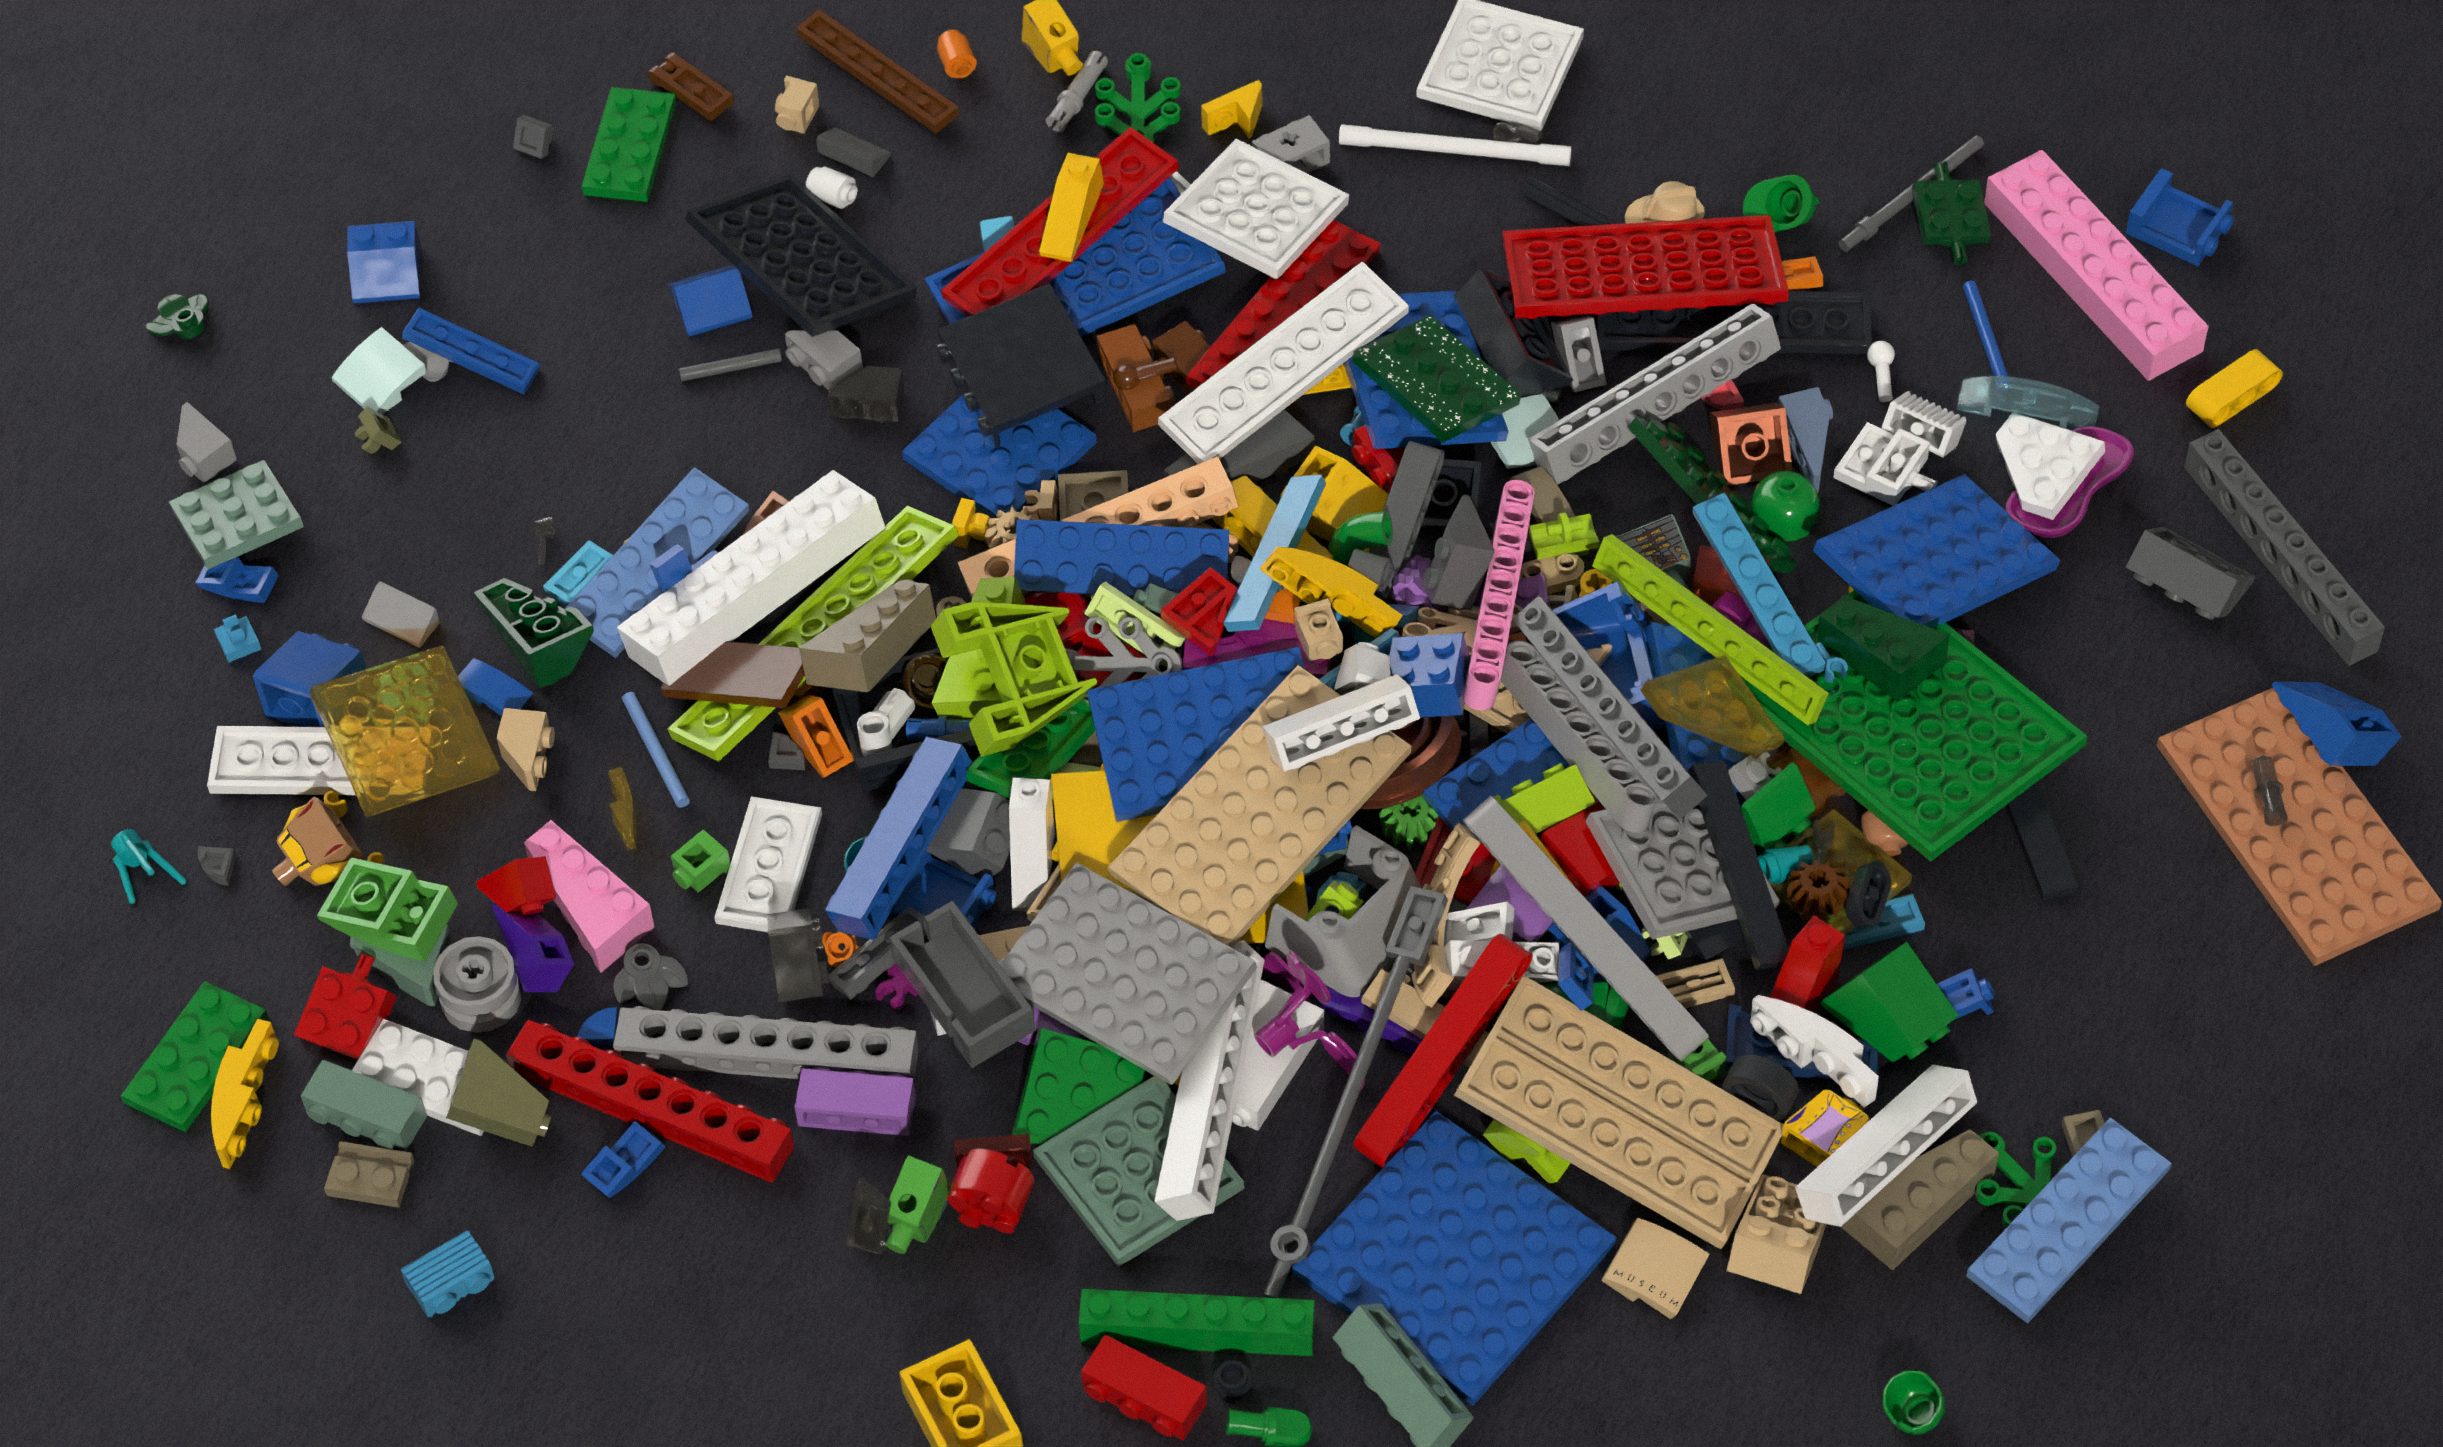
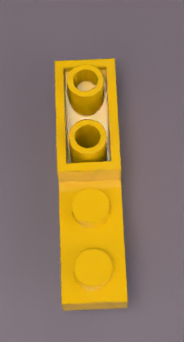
M1277 546L1259 569L1305 603L1310 604L1328 598L1333 609L1374 638H1378L1390 628L1394 629L1402 617V614L1373 595L1379 586L1378 584L1359 572L1330 558L1304 550Z
M261 1019L256 1020L242 1049L228 1046L215 1080L211 1108L212 1134L222 1166L227 1169L231 1168L236 1157L242 1155L246 1146V1136L251 1126H255L260 1119L262 1107L255 1091L259 1089L262 1083L263 1070L268 1060H272L278 1050L279 1041L276 1038L271 1022Z

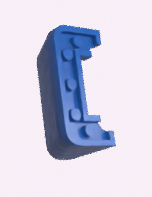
M1617 581L1553 609L1586 650L1600 648L1603 644L1612 646L1611 654L1601 666L1602 670L1653 730L1665 727L1664 713L1645 632L1649 622L1642 608Z

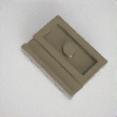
M340 1141L338 1154L334 1157L324 1187L326 1195L399 1208L410 1176L411 1165L415 1161L413 1154Z

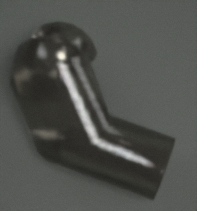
M1518 122L1498 123L1492 131L1495 141L1524 142L1540 145L1543 140L1542 131Z

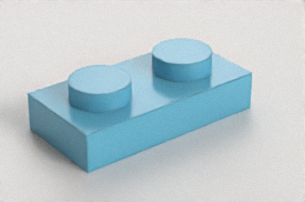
M588 540L543 586L545 595L567 607L613 555Z

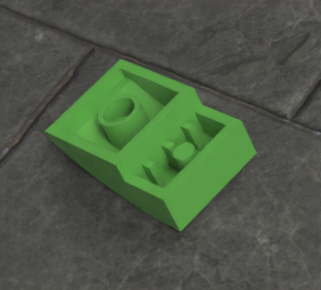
M350 858L317 917L329 926L369 945L425 962L457 907L458 902L448 886L417 880L411 870Z

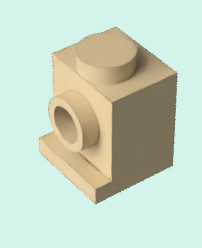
M786 76L784 79L785 92L784 94H779L775 104V111L778 113L776 123L782 129L805 133L820 106L817 84Z
M1328 598L1294 608L1295 631L1309 662L1318 659H1329L1343 652V635L1332 612L1331 603Z

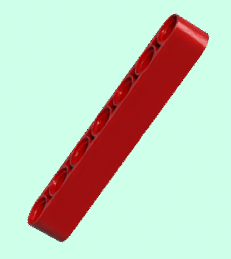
M1498 934L1491 940L1358 1133L1353 1145L1355 1150L1381 1168H1384L1410 1140L1527 971L1532 961V953L1503 934Z

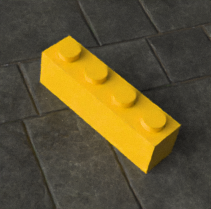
M1245 475L1231 482L1238 507L1212 519L1223 529H1228L1229 535L1235 536L1238 543L1254 557L1278 505ZM1305 529L1296 549L1312 552L1333 560V556L1329 551L1322 547Z

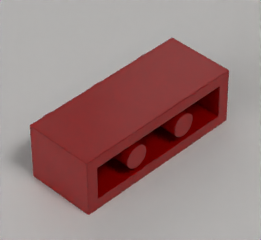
M1104 1335L1081 1371L1083 1389L1091 1398L1099 1402L1106 1400L1112 1403L1131 1419L1141 1418L1152 1424L1156 1431L1167 1437L1174 1435L1184 1441L1207 1405L1205 1385L1107 1335Z

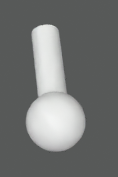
M1886 341L1874 342L1867 351V358L1876 369L1878 397L1881 402L1892 400L1889 365L1894 360L1895 352L1893 347Z

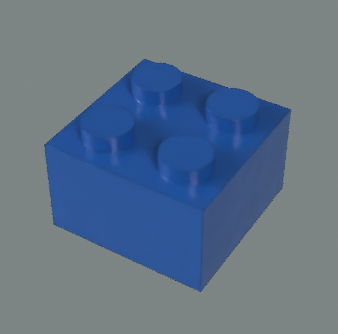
M1463 633L1394 637L1389 654L1390 675L1398 674L1410 685L1419 716L1463 715L1465 705L1463 693L1470 661Z

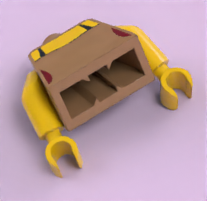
M328 791L324 795V802L314 796L307 804L291 811L282 833L277 837V844L286 858L272 869L273 874L283 885L287 886L298 875L314 886L336 882L350 858L362 860L365 856L339 819L346 814L347 806L345 800L339 801L337 792ZM373 852L368 856L367 861L383 864L384 856L379 852Z

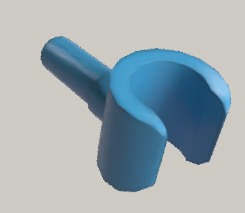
M1817 643L1815 646L1826 663L1825 681L1833 683V671H1838L1842 678L1845 679L1848 669L1845 660L1838 657L1832 658L1824 645Z

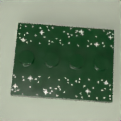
M1431 314L1354 351L1352 362L1442 443L1518 406L1520 403L1521 394Z

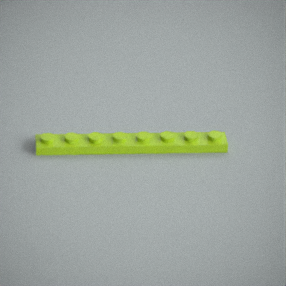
M1613 534L1603 538L1592 565L1595 569L1614 583L1618 581L1629 594L1675 626L1679 631L1802 722L1810 725L1817 721L1829 693Z

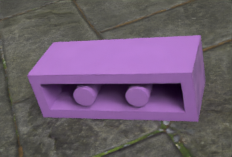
M823 1067L802 1069L795 1103L798 1126L910 1136L916 1101L914 1079L900 1074L883 1076L871 1075L864 1071L836 1072Z

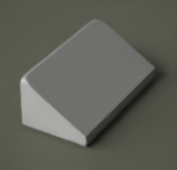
M380 581L376 585L362 615L363 621L419 648L440 624L437 610L433 606Z

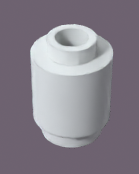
M815 167L808 175L806 188L823 202L843 209L847 205L852 204L857 196L855 179L828 167Z

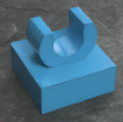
M235 614L223 619L224 625L214 629L216 638L228 663L261 650L258 638L247 616L237 619Z

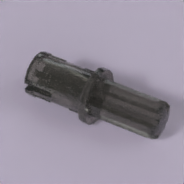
M2259 755L2251 763L2257 786L2254 794L2260 799L2265 824L2277 826L2288 820L2282 798L2284 787L2278 781L2273 759L2269 756Z

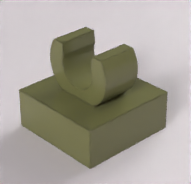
M369 407L358 415L363 426L357 429L355 436L363 441L368 439L361 446L363 450L373 454L378 451L381 445L393 450L402 442L388 417Z

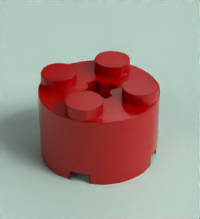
M973 1149L969 1151L967 1157L965 1154L962 1157L948 1191L947 1201L960 1213L959 1221L966 1226L978 1228L983 1224L1004 1233H1013L1034 1184L1032 1173L1021 1163L1018 1164L1017 1168L1006 1163L1008 1156L987 1149Z

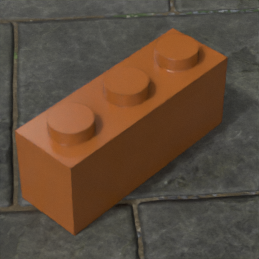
M1135 324L1098 335L1099 360L1132 431L1136 432L1158 425V418L1171 409V406L1175 405V398L1169 385L1164 386L1162 382L1163 375L1141 380L1139 385L1131 390L1119 389L1113 380L1116 368L1122 364H1132L1135 367H1140L1158 362V360L1152 361L1150 355L1152 352L1147 336H1141Z

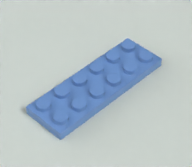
M694 467L565 609L569 606L578 609L593 625L594 632L589 640L616 658L625 648L617 627L661 595L650 563L678 544L684 548L689 563L692 566L721 543L749 512V504Z
M2109 1118L1970 1266L1966 1277L2026 1323H2029L2170 1170L2171 1162L2112 1118Z

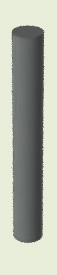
M777 348L679 368L681 381H687L782 362L780 349Z

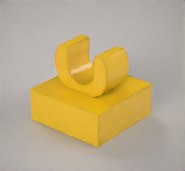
M965 498L960 500L952 521V525L955 526L959 535L953 541V546L967 548L971 537L977 540H985L989 516L976 513L974 500Z

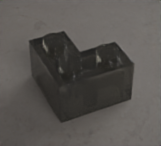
M811 908L767 914L768 935L779 1002L823 996L822 984H828L829 978L826 961H818L817 949L824 948L820 918L812 917Z

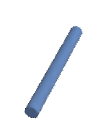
M628 692L624 694L622 701L676 806L681 808L688 805L690 799L635 693Z

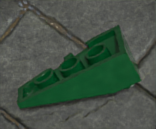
M506 578L473 592L476 600L525 673L539 689L546 685H552L559 681V679L572 673L594 632L593 625L578 609L571 606L565 609L558 606L553 598L541 599L534 596L532 589Z

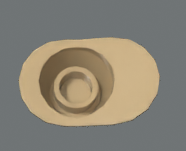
M1669 181L1657 187L1652 195L1635 200L1627 208L1625 222L1627 224L1703 219L1705 215L1704 207L1696 198V191L1693 186H1687L1678 181Z

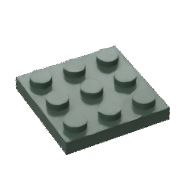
M265 460L248 465L242 470L219 478L210 484L169 501L172 512L207 570L304 527L299 514Z

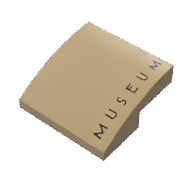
M1637 1218L1601 1281L1632 1302L1640 1298L1669 1319H1672L1677 1315L1709 1253L1661 1226Z

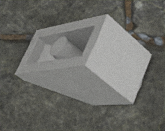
M1583 314L1551 322L1555 345L1573 378V381L1569 384L1572 392L1607 385L1594 318Z
M188 402L182 405L177 437V447L181 457L179 464L190 477L195 475L206 484L237 461L231 440Z

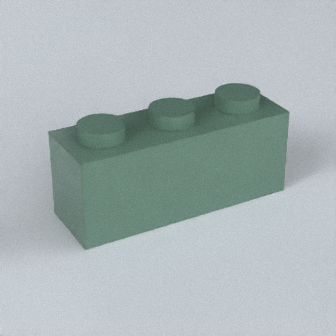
M322 1060L301 1094L307 1115L315 1122L334 1124L351 1136H365L385 1149L396 1148L406 1152L427 1117L421 1097Z

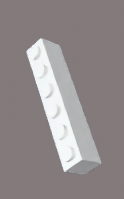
M1932 1064L1801 1181L1795 1188L1805 1219L1840 1227L1977 1103L1968 1071Z

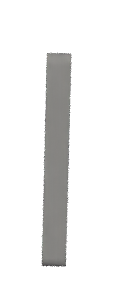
M1489 796L1463 819V822L1680 1062L1709 1038L1700 1024L1492 796Z

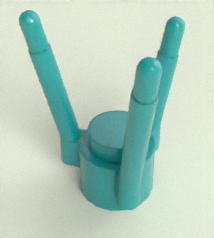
M123 830L113 838L111 847L117 854L113 858V862L119 870L130 904H134L136 899L126 866L137 867L141 865L147 874L152 876L154 870L146 859L147 855L180 884H186L187 880L153 849L148 840L143 841L135 830Z

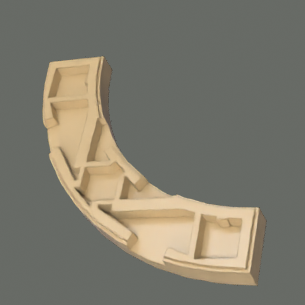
M1461 823L1456 824L1434 862L1438 865L1431 884H1424L1423 889L1443 893L1448 899L1423 966L1414 964V972L1411 974L1417 995L1422 1003L1431 1008L1434 1007L1454 979L1447 966L1444 952L1446 919L1457 884L1469 860L1481 843L1471 830Z

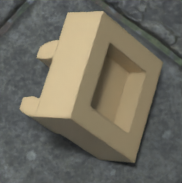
M1041 480L1040 492L1036 490L1025 492L1027 503H1035V505L1023 506V509L1027 507L1030 515L1037 514L1041 520L1058 521L1059 496L1055 480Z

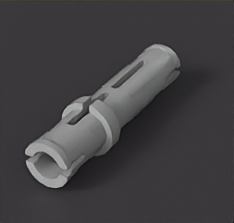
M1099 51L1090 52L1083 67H1081L1068 89L1062 91L1058 96V104L1046 119L1049 127L1055 120H1058L1052 128L1053 131L1063 132L1072 116L1077 114L1083 107V99L1103 69L1108 65L1106 56L1102 58L1100 63L1097 62L1103 53Z

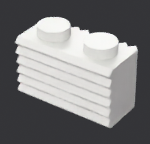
M1910 391L1890 403L1882 429L1895 435L1897 430L1901 428L1929 441V451L1944 458V456L1957 447L1967 420L1965 416L1960 418L1959 413L1954 415L1953 411L1948 412L1947 408L1942 409L1940 405L1935 406L1934 402L1929 403L1928 399L1923 401L1922 397L1917 398L1916 394L1911 395Z

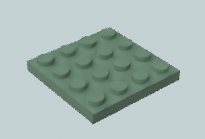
M1153 1076L1033 1150L1035 1160L1118 1267L1200 1217L1176 1221L1154 1202L1176 1102V1095L1165 1081L1156 1076ZM1226 1158L1224 1159L1215 1207L1244 1189L1243 1179Z

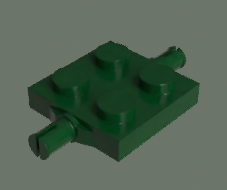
M1941 161L1934 165L1937 180L1915 181L1912 186L1923 245L1940 244L1950 247L1954 264L1958 265L1960 262V265L1968 262L1965 246L1970 244H1988L1991 238L1980 181L1951 179L1948 163L1944 161L1942 164Z

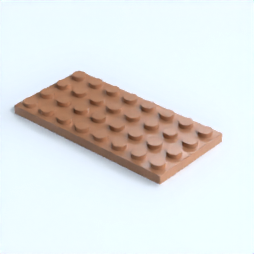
M2271 688L2159 737L2156 746L2309 960L2316 966L2440 910L2442 901L2342 766H2330L2320 758L2317 747L2300 730L2296 718L2290 710L2281 704L2280 696L2274 688Z

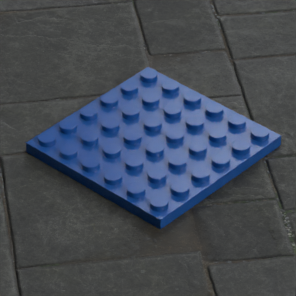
M1435 1111L1311 1246L1309 1255L1301 1262L1294 1264L1292 1274L1349 1316L1359 1305L1381 1303L1450 1389L1474 1406L1616 1245V1237L1442 1114Z

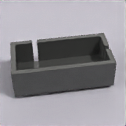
M953 901L924 917L927 939L929 940L926 944H924L922 926L918 921L889 937L893 960L950 1038L953 1036L955 1046L971 1068L1035 1031L1033 1009Z

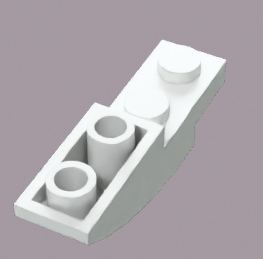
M1760 995L1753 998L1750 1023L1757 1033L1762 1036L1765 1035L1774 1043L1784 1057L1794 1061L1800 1068L1813 1061L1821 1073L1829 1075L1840 1085L1848 1097L1854 1098L1863 1107L1875 1101L1879 1076L1862 1062L1863 1045L1832 1022L1799 1006Z

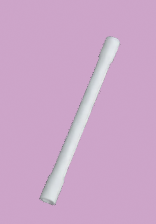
M1341 124L1339 132V144L1381 146L1570 166L1571 146L1534 145L1377 130L1370 127Z

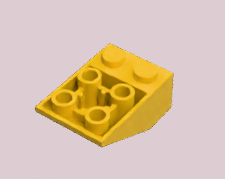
M1318 446L1313 448L1293 476L1322 474L1326 485L1306 526V531L1327 541L1331 540L1337 526L1350 517L1367 512L1383 511L1389 496L1388 493L1346 459ZM1367 548V549H1365V550H1363V551H1364V552H1369V549H1370V548Z

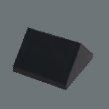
M1444 459L1421 526L1446 528L1462 495L1470 496L1478 513L1482 462Z

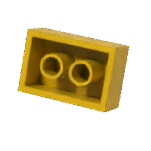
M970 1339L899 1372L903 1394L931 1447H1023L1021 1432Z

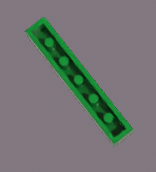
M1082 1289L1079 1315L1081 1345L1098 1346L1104 1335H1107L1133 1348L1313 1356L1314 1300Z

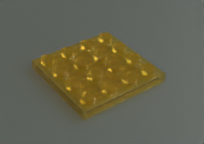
M443 645L312 686L309 693L366 818L497 775L500 771L498 762Z

